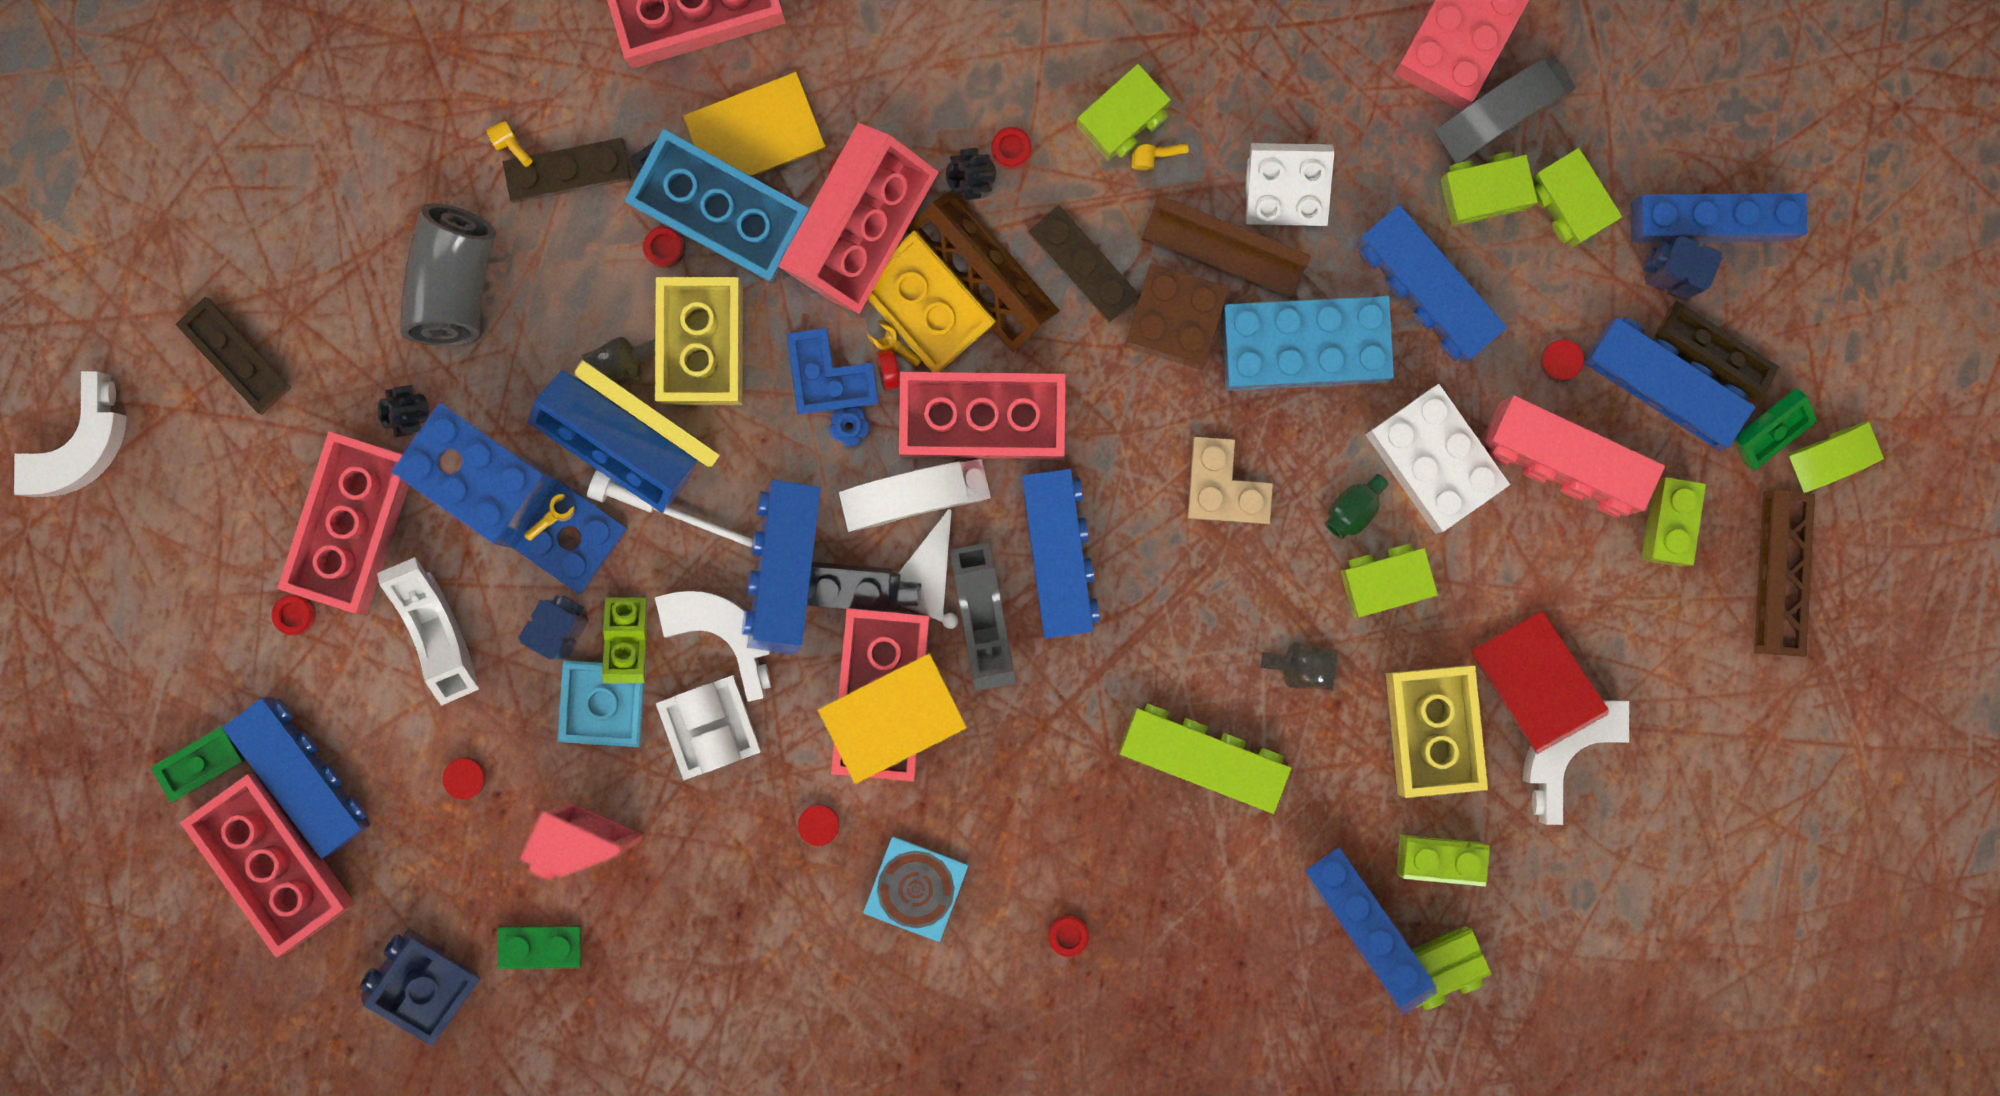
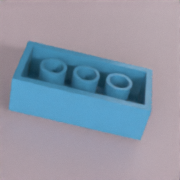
M665 129L659 135L624 200L625 203L771 283L774 282L781 269L778 267L781 259L809 211V208Z
M1389 296L1225 304L1223 306L1221 323L1225 391L1387 383L1394 378Z

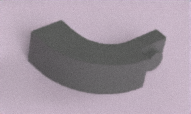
M1552 55L1547 59L1543 58L1500 84L1436 129L1435 132L1457 164L1477 154L1527 118L1568 95L1576 87L1569 78L1567 69L1559 63L1555 55Z
M990 542L950 549L975 691L1015 684V674Z

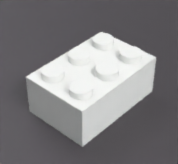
M1440 384L1432 387L1365 434L1435 534L1444 532L1510 485Z

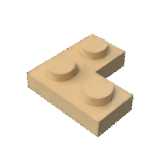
M1194 437L1187 519L1269 525L1273 483L1232 480L1235 440Z

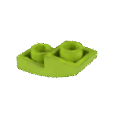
M1869 420L1829 434L1828 439L1789 452L1790 460L1804 493L1845 478L1884 459Z
M646 597L605 598L603 683H645Z

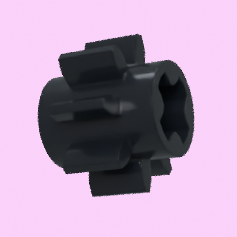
M977 148L961 149L960 155L950 157L951 162L946 168V180L949 187L953 190V194L963 193L965 200L980 199L981 193L992 191L991 186L996 179V168L993 161L989 158V154L979 155Z
M412 385L393 387V389L386 390L387 398L380 399L377 407L381 425L385 429L393 428L395 437L412 435L419 432L421 429L420 424L425 423L429 418V406L425 396L421 393L413 394Z

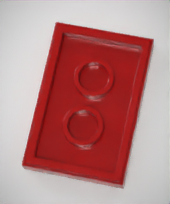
M1543 611L1472 650L1473 658L1536 754L1545 751L1609 715L1608 707Z

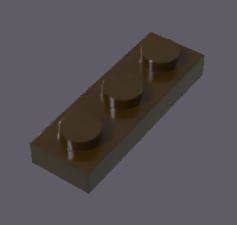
M623 138L531 155L529 157L532 159V163L527 167L518 158L502 161L509 198L512 203L632 180Z
M1059 204L1028 231L1031 238L1108 323L1112 322L1140 296Z
M204 297L175 324L258 414H264L292 388L210 298Z
M1677 300L1668 309L1655 334L1656 338L1673 345L1681 354L1693 362L1707 367L1715 376L1727 384L1741 389L1749 398L1757 403L1766 395L1779 369L1778 365Z

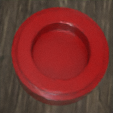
M1017 127L1001 129L992 140V157L1002 168L1018 169L1024 166L1031 156V140L1027 133Z
M660 226L652 229L645 236L643 252L648 261L654 266L664 269L671 268L682 260L685 253V244L677 231L667 226Z
M1558 340L1551 343L1544 349L1541 355L1543 372L1555 381L1570 380L1577 376L1583 368V352L1576 343L1570 340Z
M891 348L876 351L877 366L884 391L899 388L900 373L894 351Z
M286 595L274 604L271 617L274 626L281 633L301 635L313 626L316 611L309 599L298 595Z
M457 759L445 768L442 778L443 785L447 793L452 797L462 800L475 797L483 790L486 783V773L482 765L474 759Z
M822 804L812 805L805 809L799 817V834L810 845H826L836 837L839 831V818L829 806Z
M1066 914L1059 916L1049 927V944L1057 954L1064 957H1073L1084 951L1089 941V931L1085 922L1075 915Z

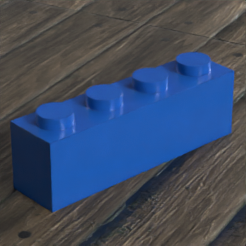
M1807 193L1641 195L1631 202V243H1661L1662 241L1669 243L1681 235L1697 242L1794 241L1808 234Z
M1400 204L1357 241L1362 247L1359 250V254L1371 268L1379 267L1389 278L1385 282L1391 292L1400 300L1405 297L1415 308L1412 312L1415 319L1426 330L1433 328L1442 339L1439 345L1452 360L1456 361L1459 358L1463 364L1466 363L1508 328Z
M1617 317L1609 321L1584 358V364L1719 451L1729 448L1755 408L1754 405L1746 401L1748 395L1731 384H1726L1724 387L1713 380V372L1697 362L1687 363L1677 356L1679 353L1678 349L1668 342L1660 339L1657 342L1653 341L1643 334L1645 329L1636 321L1624 317L1622 320Z
M561 370L535 399L527 421L528 424L662 514L687 485L698 461L686 451L656 433L654 429L623 411L615 402L607 400L589 388L582 380L574 378L564 370Z
M1071 469L1022 475L1044 639L1093 632V623H1100L1097 598L1089 599L1087 583L1094 582L1091 558L1083 559L1081 543L1089 542L1086 518L1077 517L1076 502L1083 501L1080 477L1072 478Z
M772 480L766 492L760 491L756 515L763 516L761 531L755 530L751 551L752 555L758 556L756 571L750 570L747 582V595H753L751 611L745 610L742 622V635H748L747 648L796 655L802 647L821 487Z
M273 697L261 698L222 728L321 859L330 857L370 827L365 820L368 816L367 811L355 797L349 798L340 787L343 784V780L339 773L330 764L325 766L316 755L319 749L314 740L306 732L300 733L291 722L294 715L290 708L281 699L275 700Z
M1337 848L1305 870L1309 881L1402 1016L1437 993L1435 983L1340 848Z

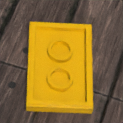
M797 72L683 115L694 146L753 178L826 150Z
M917 230L911 232L897 246L868 298L869 302L932 372H943L997 322Z
M930 653L818 709L854 784L967 728Z

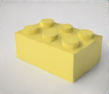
M656 277L655 401L659 404L743 405V283L739 277Z
M1463 665L1386 673L1398 795L1409 798L1488 790L1475 666Z

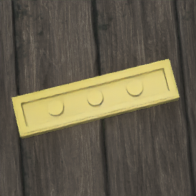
M581 360L574 370L575 376L707 467H712L720 456L585 361Z

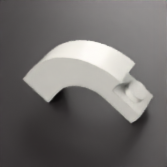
M81 371V415L75 434L64 446L55 451L40 454H15L14 495L49 497L68 494L88 485L107 469L121 447L127 421L126 415L111 412V406H114L116 402V387L114 382H111V375L98 371Z
M982 459L961 463L959 461L925 468L839 492L848 532L880 526L907 517L991 498Z
M414 557L377 573L379 585L401 615L413 639L420 659L424 681L441 706L479 690L475 670L465 640L454 614L431 572L426 573L417 558Z
M682 591L655 597L664 637H673L693 631H708L720 636L731 646L737 657L747 701L767 697L765 689L772 688L767 665H759L758 657L770 655L773 652L747 648L748 635H742V622L745 612L743 607L727 598L706 592Z
M1603 700L1609 709V715L1539 754H1536L1530 745L1524 762L1522 781L1538 783V790H1534L1532 794V810L1534 815H1538V822L1546 825H1563L1564 773L1568 763L1578 751L1595 743L1629 742V701Z

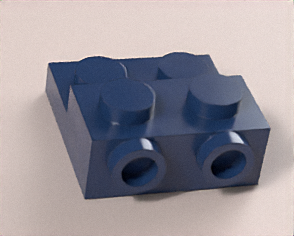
M408 928L403 936L395 934L388 942L384 950V955L387 959L379 970L372 967L363 977L359 989L363 991L361 994L362 1004L370 1011L433 1046L477 985L480 977L478 973L444 954L443 948Z

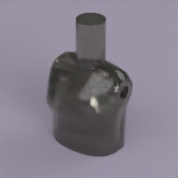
M618 337L595 350L582 354L583 361L619 386L629 384L640 379L642 374L640 362L655 356V339L633 347L628 339Z
M1293 642L1289 645L1286 655L1262 652L1260 668L1283 671L1284 682L1288 687L1333 691L1338 649L1319 647L1304 642Z

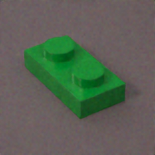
M1795 388L1736 436L1734 442L1746 466L1753 471L1757 470L1817 422L1807 395L1798 388Z
M224 726L219 727L150 767L170 803L182 799L246 761L222 727Z
M582 925L498 927V969L582 967Z

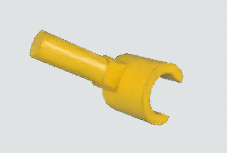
M503 121L486 129L497 151L508 146L510 151L525 167L532 163V159L521 148L507 122Z
M1183 143L1155 147L1150 144H1142L1133 151L1131 166L1135 170H1153L1155 157L1162 158L1188 153V145Z
M878 320L877 323L886 329L885 336L882 339L876 340L867 333L868 339L879 349L891 348V350L917 367L921 359L901 344L902 342L897 339L896 332L890 325L882 320Z
M565 494L554 496L549 504L550 511L524 533V536L529 541L533 540L557 520L567 521L572 518L575 511L574 506L565 514H559L554 509L555 505L566 497Z

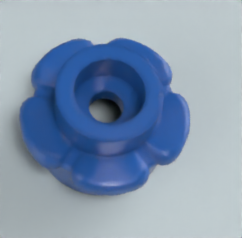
M858 407L836 410L831 416L832 425L829 427L832 438L835 441H841L845 446L859 444L860 439L866 437L869 432V422L865 420L864 412ZM847 422H851L853 424V428L851 430H847L845 428Z

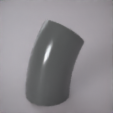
M425 204L420 209L409 249L402 291L400 333L403 338L423 345L454 346L471 342L480 335V313L484 281L491 250L497 235L495 228L489 222L474 213L446 204Z

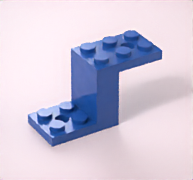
M442 403L438 404L391 470L397 477L494 545L515 549L579 595H582L628 530L623 524L532 460L512 453ZM449 450L458 451L462 457L461 468L453 474L445 473L440 464L442 455ZM565 494L566 497L557 503L554 509L559 514H565L574 506L575 511L572 518L567 521L557 520L533 540L529 541L524 536V533L550 511L549 504L554 496ZM569 526L576 527L581 533V542L573 550L565 549L560 543L561 532Z

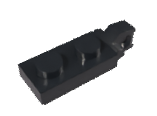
M813 562L811 566L807 606L891 612L898 611L899 605L918 606L921 600V583L900 581V574L892 573V569L820 562Z

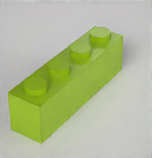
M1148 703L1145 710L1135 707L1118 751L1120 755L1269 813H1275L1291 771V767L1282 764L1285 756L1265 748H1261L1259 755L1244 749L1246 741L1223 733L1221 740L1206 735L1208 726L1185 718L1183 725L1167 720L1169 711Z

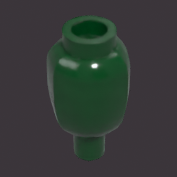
M1376 474L1368 484H1355L1347 488L1335 499L1328 509L1329 519L1325 522L1327 529L1341 540L1346 535L1359 534L1377 514L1380 506L1379 495L1389 485L1388 481L1380 474Z

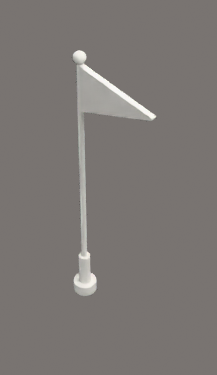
M595 471L587 497L603 503L606 497L609 496L652 513L653 509L656 510L600 471ZM671 507L664 511L666 515L752 548L753 539ZM948 509L898 574H900V581L921 583V600L918 606L903 607L941 621L946 628L953 629L958 625L957 615L954 613L943 614L951 523V509Z

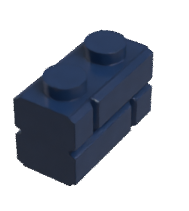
M1683 235L1669 243L1662 241L1658 249L1651 248L1644 261L1642 269L1647 271L1645 284L1661 291L1668 289V294L1685 301L1711 287L1723 259L1722 252L1706 245L1699 247V242Z
M556 594L553 600H539L531 614L533 621L526 623L518 637L520 643L547 659L568 658L576 644L574 638L580 637L589 622L586 618L587 616L581 613L584 606L565 595L561 597Z

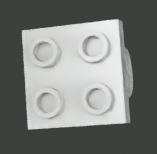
M1251 143L1250 158L1247 160L1246 224L1328 226L1334 161L1333 145Z
M735 675L656 703L683 781L762 752Z

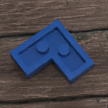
M827 328L787 333L798 415L879 405L873 363L833 368Z

